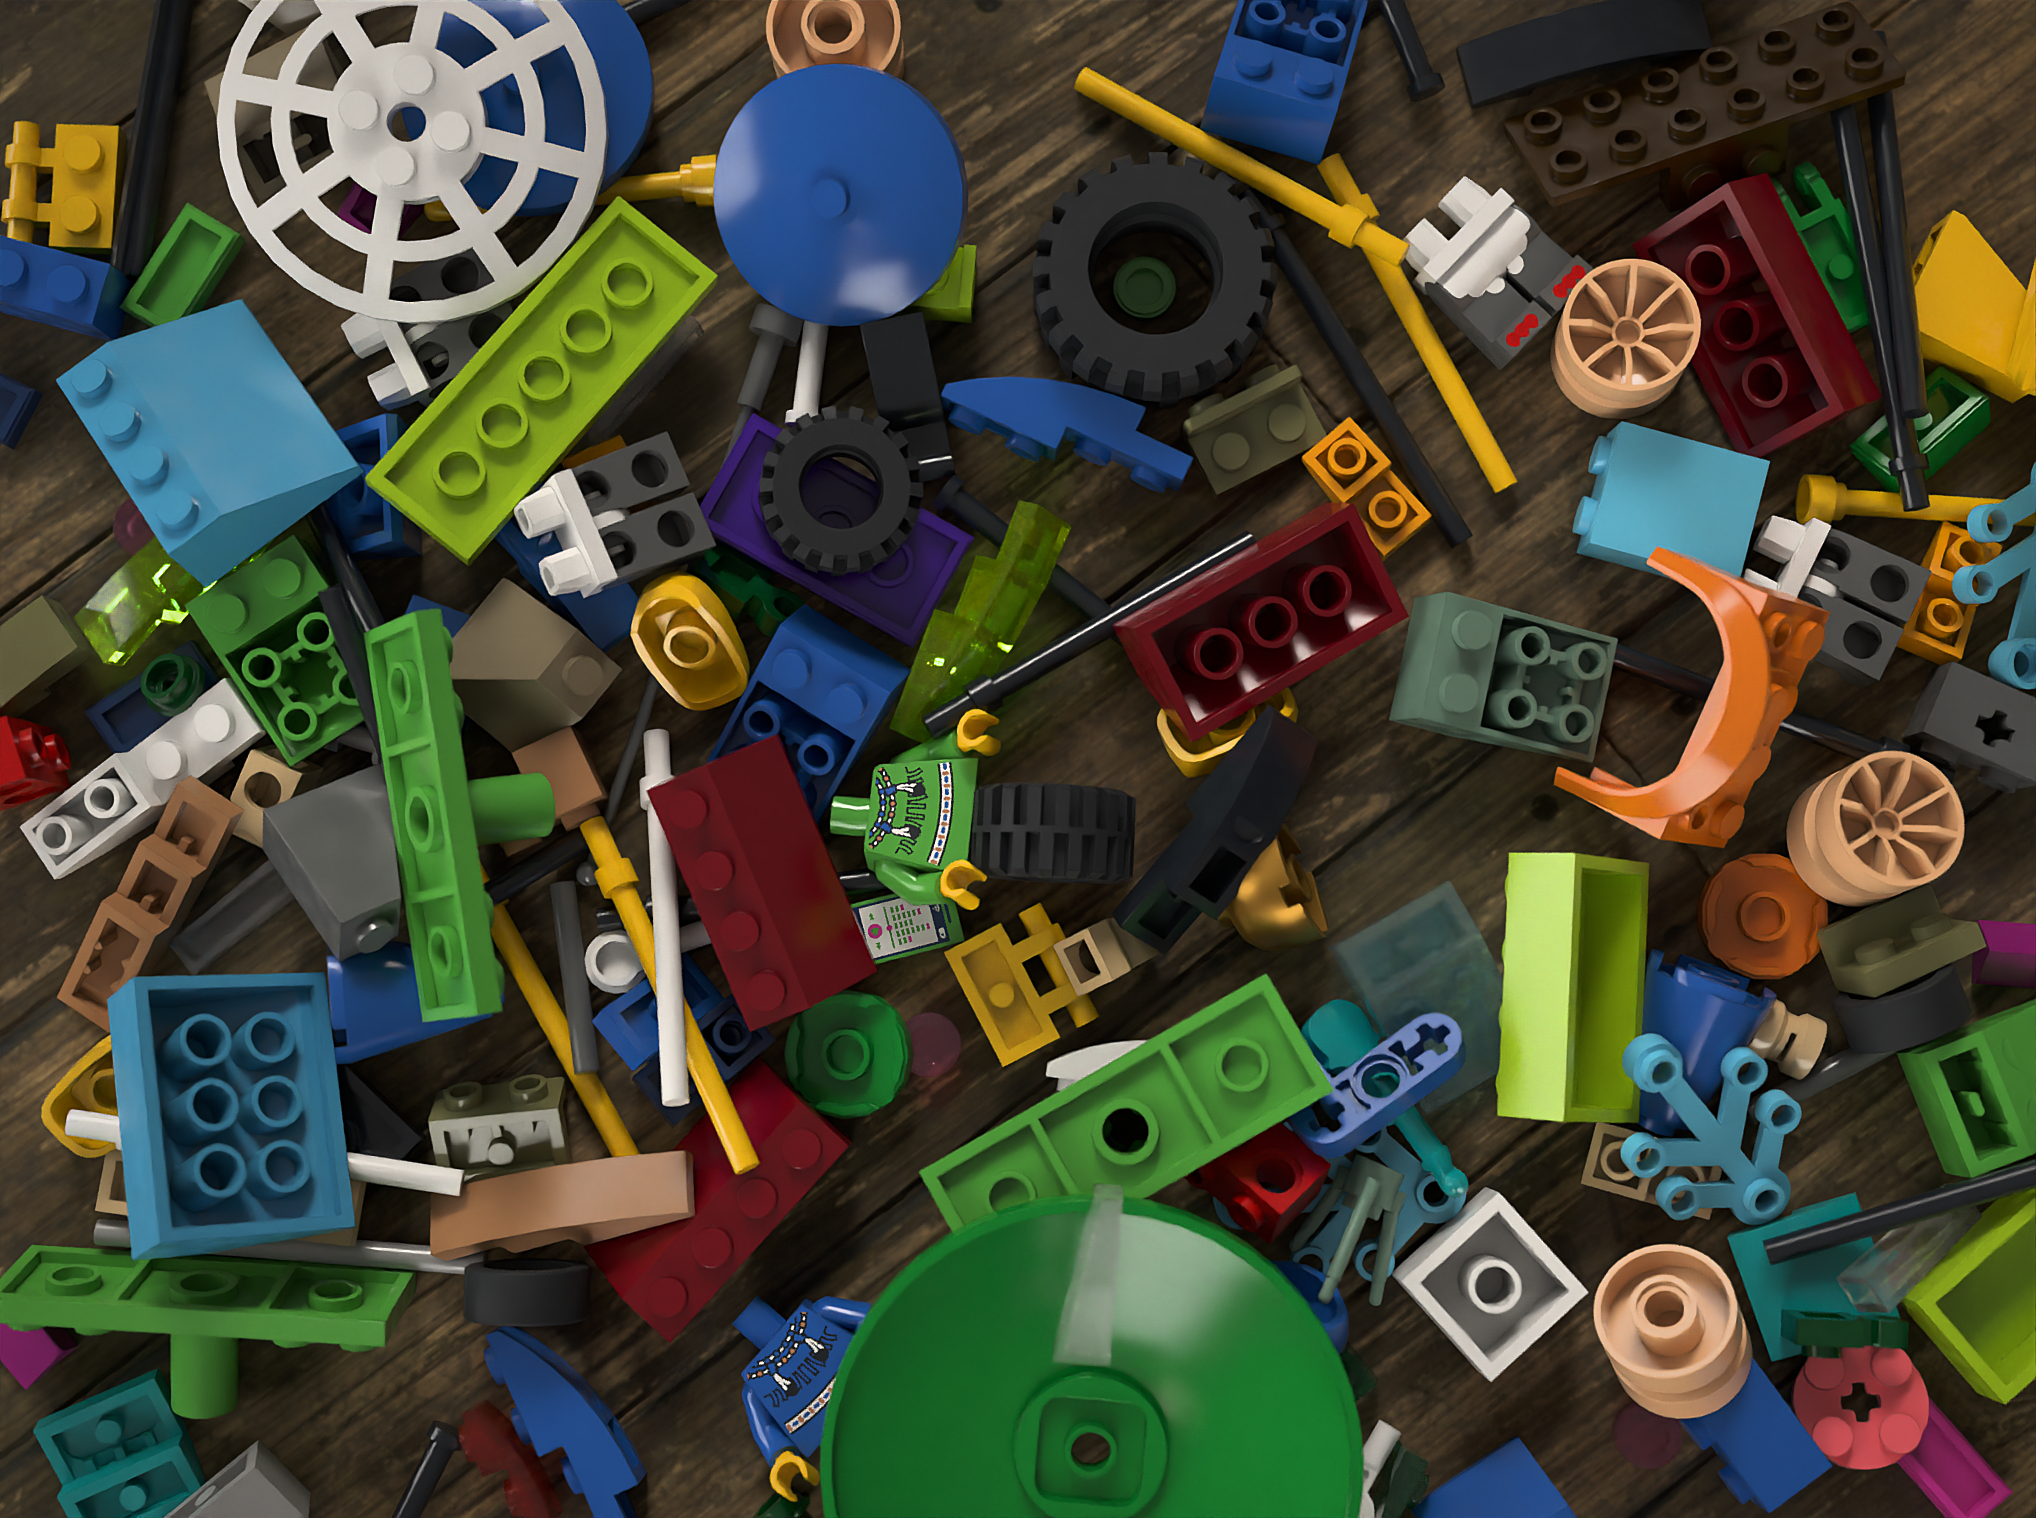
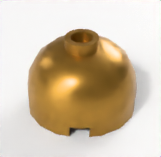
M1285 823L1282 824L1273 842L1260 854L1243 879L1238 894L1218 918L1225 929L1235 926L1243 939L1262 950L1279 952L1298 948L1324 938L1326 935L1323 932L1328 931L1325 909L1312 872L1304 873L1299 861L1295 857V855L1302 853Z

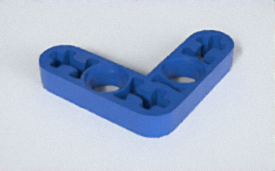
M1424 1014L1408 1023L1335 1078H1332L1318 1062L1334 1090L1318 1101L1321 1108L1332 1120L1339 1119L1342 1127L1333 1133L1325 1127L1320 1128L1314 1111L1310 1108L1315 1102L1285 1118L1286 1122L1306 1146L1318 1156L1334 1158L1349 1153L1454 1076L1463 1067L1467 1053L1465 1041L1458 1024L1444 1014ZM1432 1038L1438 1044L1445 1042L1447 1050L1438 1055L1431 1049L1425 1051L1423 1043ZM1407 1056L1409 1064L1411 1066L1416 1065L1418 1071L1416 1075H1410L1401 1057ZM1389 1072L1400 1078L1398 1089L1386 1098H1374L1365 1093L1367 1081L1378 1073Z

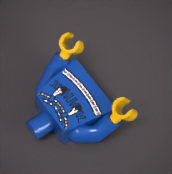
M757 1295L732 1323L739 1332L760 1349L741 1373L745 1380L741 1396L753 1438L772 1469L770 1476L772 1487L792 1502H797L798 1500L791 1490V1481L797 1473L801 1472L804 1478L814 1486L819 1483V1472L812 1465L801 1459L799 1455L801 1452L808 1458L821 1444L826 1408L838 1367L853 1334L871 1307L870 1303L825 1296L814 1303L806 1298L792 1315L785 1320Z

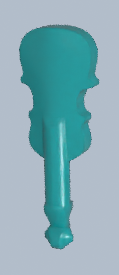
M1342 999L1332 1000L1320 1007L1304 1022L1301 1028V1034L1314 1057L1331 1074L1332 1078H1335L1376 1048L1380 1039V1035L1372 1029L1363 1011L1354 1003ZM1389 1072L1378 1073L1367 1081L1365 1093L1374 1098H1386L1398 1089L1400 1078ZM1414 1105L1386 1125H1396L1421 1158L1420 1166L1424 1171L1433 1173L1439 1187L1447 1196L1459 1198L1469 1190L1466 1175L1460 1170H1455L1448 1147L1440 1142Z

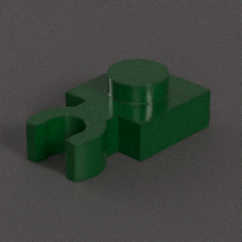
M718 542L713 549L704 555L692 567L689 573L698 577L710 587L724 604L731 618L737 620L746 612L754 618L758 629L772 639L780 624L805 604L792 591L774 588L770 585L775 574L774 572L721 542Z
M1781 1309V1336L1796 1345H1801V1354L1805 1356L1842 1358L1843 1347L1864 1348V1346L1908 1349L1909 1322L1899 1320L1897 1316L1851 1315L1847 1312Z

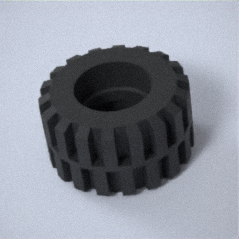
M836 406L822 408L821 414L813 417L806 413L796 419L795 425L787 431L784 428L775 438V445L770 452L767 451L763 462L759 493L761 514L766 522V529L772 540H776L781 546L782 553L792 561L796 559L803 563L805 569L815 573L821 570L831 572V576L845 577L846 573L858 571V574H862L872 570L873 566L881 562L885 563L905 543L920 512L923 483H920L919 472L921 468L917 456L911 455L908 450L909 442L901 432L896 435L888 428L889 421L879 415L876 416L875 420L863 415L864 409L850 407L849 412H836ZM833 457H845L861 463L873 474L879 489L878 504L873 514L863 524L849 529H835L819 523L808 513L802 499V484L810 468L818 462Z
M996 783L984 786L974 791L971 864L983 872L987 878L1075 884L1121 883L1133 877L1136 798L1118 789L1085 785Z

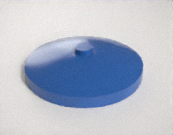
M468 0L487 11L509 31L515 40L550 22L532 0ZM558 0L578 26L596 62L606 97L609 139L605 174L598 193L599 196L615 184L630 168L645 143L654 112V76L644 41L633 20L616 0ZM445 13L436 49L451 57L463 69L498 50L475 27L454 15ZM564 45L530 64L537 75L544 100L546 118L545 142L584 152L586 138L584 98L574 62ZM512 73L483 90L481 94L488 112L489 128L524 136L525 117L523 100L517 80ZM417 107L402 108V117L411 141L416 140L425 130V115ZM484 154L476 172L463 185L476 206L490 210L508 187L516 172L518 162ZM539 168L533 187L523 205L513 216H546L564 212L573 197L578 178Z
M838 63L816 65L788 73L768 84L745 104L735 117L721 145L714 176V206L719 232L725 248L741 275L753 289L779 309L800 319L823 325L853 326L881 320L909 307L932 289L944 275L955 257L965 230L969 194L964 160L958 143L948 124L931 102L915 88L887 72L857 64Z

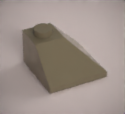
M504 577L453 637V659L449 665L453 692L461 700L463 713L511 754L582 720L622 671L613 660L577 628Z

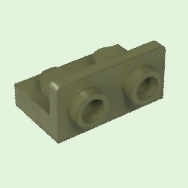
M1277 364L1268 366L1244 381L1246 390L1226 400L1222 393H1216L1188 409L1191 418L1184 421L1181 436L1214 499L1306 454L1327 436L1300 385L1303 375L1297 364L1283 371H1280Z
M1926 884L1865 908L1819 929L1816 933L1836 990L1874 998L1987 947L1978 922L1949 919L1948 914L1941 912L1932 886Z
M525 1075L508 1083L481 1085L472 1081L460 1082L447 1089L438 1091L428 1120L437 1166L465 1170L463 1183L465 1185L493 1177L573 1163L563 1110L566 1094L564 1078Z

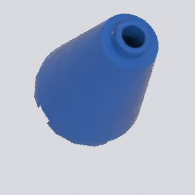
M390 940L386 945L374 952H360L340 962L335 955L327 956L332 1030L335 1031V1043L347 1042L348 1045L334 1047L336 1065L363 1060L493 1017V1013L423 1022L411 943ZM327 945L328 954H332L333 952ZM504 991L502 996L500 997L501 1003L505 1002Z
M1653 949L1646 964L1642 1035L1658 1034L1679 1051L1683 1061V1079L1704 1105L1707 1106L1724 1081V1077L1721 1074L1722 1059L1733 1048L1748 1046L1772 1011L1777 995L1772 990L1764 987L1761 998L1746 991L1750 982L1749 978L1684 954L1679 955L1676 965L1661 962L1665 950ZM1663 1062L1655 1066L1652 1074L1662 1066ZM1640 1088L1639 1125L1653 1132L1671 1137L1675 1135L1677 1129L1690 1130L1660 1092L1650 1093Z

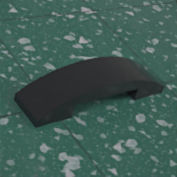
M1606 0L1545 15L1495 31L1458 46L1456 53L1470 107L1474 109L1529 96L1535 87L1645 61H1649L1650 67L1658 66L1692 54L1704 52L1713 46L1700 0Z

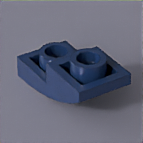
M733 993L696 1022L724 1084L729 1082L776 1041L775 1037L765 1026L751 1032L749 1031ZM658 1055L636 1073L632 1081L673 1129L703 1104V1100L687 1067L689 1103L681 1106L663 1105L660 1055Z

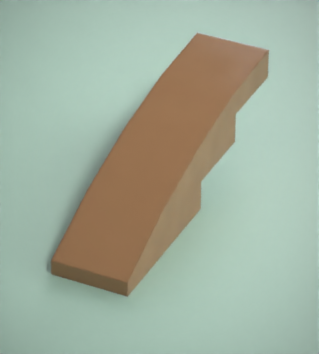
M191 775L177 783L154 833L139 842L117 891L102 900L57 996L59 1000L110 1033L107 999L131 978L151 976L215 868L244 812L243 809Z
M683 1150L620 1156L550 1166L465 1184L460 1196L433 1192L431 1193L430 1255L444 1261H449L497 1247L518 1253L567 1239L582 1245H588L695 1216L693 1154Z

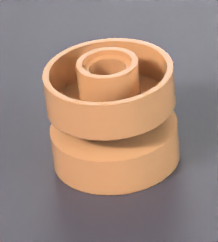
M895 0L771 1L766 19V35L777 79L802 68L841 63L872 67L903 80L905 55L900 14Z
M1621 259L1608 262L1585 275L1569 295L1551 344L1552 371L1558 386L1566 397L1580 409L1592 415L1608 419H1627L1640 416L1660 405L1675 388L1698 345L1701 319L1698 305L1692 292L1684 281L1671 270L1657 263L1641 259Z
M1883 751L1868 755L1807 788L1796 800L1789 814L1786 830L1787 847L1797 873L1818 895L1844 906H1868L1928 883L1942 875L1953 864L1961 849L1965 829L1964 815L1955 789L1943 773L1934 765L1910 753Z
M1668 1244L1653 1245L1628 1254L1619 1260L1603 1278L1594 1302L1595 1327L1622 1387L1635 1402L1645 1409L1664 1417L1687 1419L1710 1414L1726 1405L1737 1395L1743 1387L1751 1368L1752 1344L1733 1287L1726 1274L1713 1260L1688 1247Z

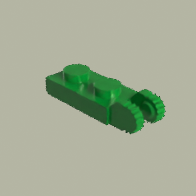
M1807 161L1793 168L1792 178L1805 206L1813 212L1800 218L1782 185L1774 179L1771 181L1849 334L1852 335L1869 326L1849 215L1840 199L1835 200L1825 181L1820 177V172L1817 171L1812 163Z

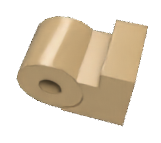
M274 744L250 750L230 797L232 803L244 810L232 834L263 849V810L313 790L324 768L306 759L294 767H290L278 747Z
M1107 918L1053 945L1078 997L1129 972L1132 968L1161 953L1120 928L1114 918ZM1085 940L1100 974L1091 973L1081 963L1079 947L1082 941Z

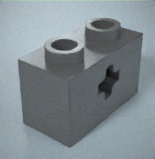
M1953 661L1931 669L1902 738L1920 745L1918 753L1926 759L1948 767H1956L1959 762L1979 771L1977 779L1991 788L2007 793H2015L2017 788L2036 786V698ZM1985 721L1983 731L1975 727L1976 722ZM1984 732L1992 736L1990 742L1983 743Z

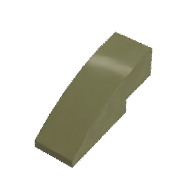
M41 595L0 626V717L7 715L18 718L52 694L48 689L51 684L95 654L60 602Z

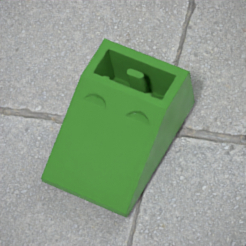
M296 535L290 536L185 604L186 609L290 767H294L365 721L317 593L322 589L337 585V582L312 544Z
M2036 999L1896 1053L1945 1173L1974 1178L2036 1153Z

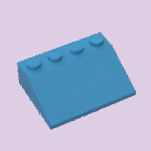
M242 299L109 341L56 379L58 385L167 554L206 588L364 472Z
M325 972L133 977L107 999L132 1260L199 1255L351 1230L356 1227Z

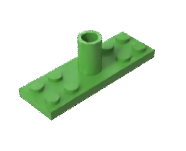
M441 609L418 610L365 632L364 640L422 1021L429 1022L502 1011L500 997L504 991V973L499 961L494 958L490 933L494 924V908L490 896L484 891L477 846L546 837L553 829L556 810L552 788L547 778L539 772L467 781L460 730L464 719L463 707L459 696L453 692L449 666L453 659L452 637L449 630L443 626Z
M1265 973L922 1169L919 1173L952 1232L993 1212L1042 1198L1091 1194L1145 1199L1334 1090L1268 975ZM1130 1108L1134 1114L1143 1116L1146 1119L1149 1135L1146 1139L1133 1141L1131 1146L1120 1144L1110 1135L1112 1123L1108 1115L1117 1109Z
M31 1245L0 1278V1323L8 1324L11 1329L17 1331H33L46 1326L70 1327L83 1335H100L112 1330L170 1334L171 1409L174 1413L183 1417L205 1419L225 1415L233 1411L239 1404V1338L273 1340L276 1345L282 1347H301L311 1342L339 1344L341 1348L355 1352L372 1350L378 1346L385 1347L416 1293V1271L206 1255L132 1260V1252L125 1250Z

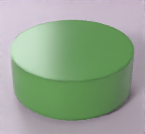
M1138 257L1126 262L1117 272L1113 285V296L1117 307L1127 317L1137 321H1152L1163 316L1170 309L1176 292V283L1171 270L1163 262L1151 257Z

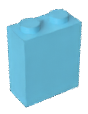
M1621 421L1608 433L1607 437L1599 436L1594 445L1588 472L1597 475L1591 498L1582 497L1573 523V533L1581 535L1577 553L1672 579L1646 564L1649 556L1659 546L1693 556L1741 577L1770 461Z

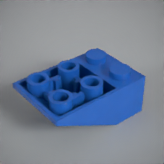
M1238 0L1213 77L1200 130L1320 165L1337 113L1368 0Z
M804 604L780 624L706 763L778 733L818 826L831 806L833 797L838 795L882 725L912 670Z

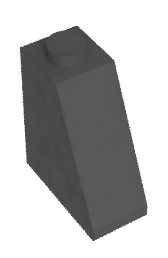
M381 763L263 810V851L339 962L360 952H374L386 945L392 938L398 936L401 894L389 797Z

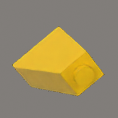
M1953 210L1932 227L1912 267L1922 356L1924 359L1938 366L1943 365L1954 374L2014 403L2029 394L2021 391L2006 371L2027 291L1966 216Z

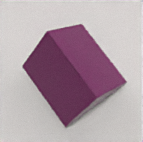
M1975 920L1974 922L1979 924L1987 947L1973 953L1971 983L2036 989V924Z

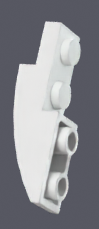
M224 678L200 696L189 709L174 716L129 752L113 754L22 824L20 828L53 878H63L159 820L178 782L191 775L205 785H210L235 766L232 762L235 757L268 732L232 678Z

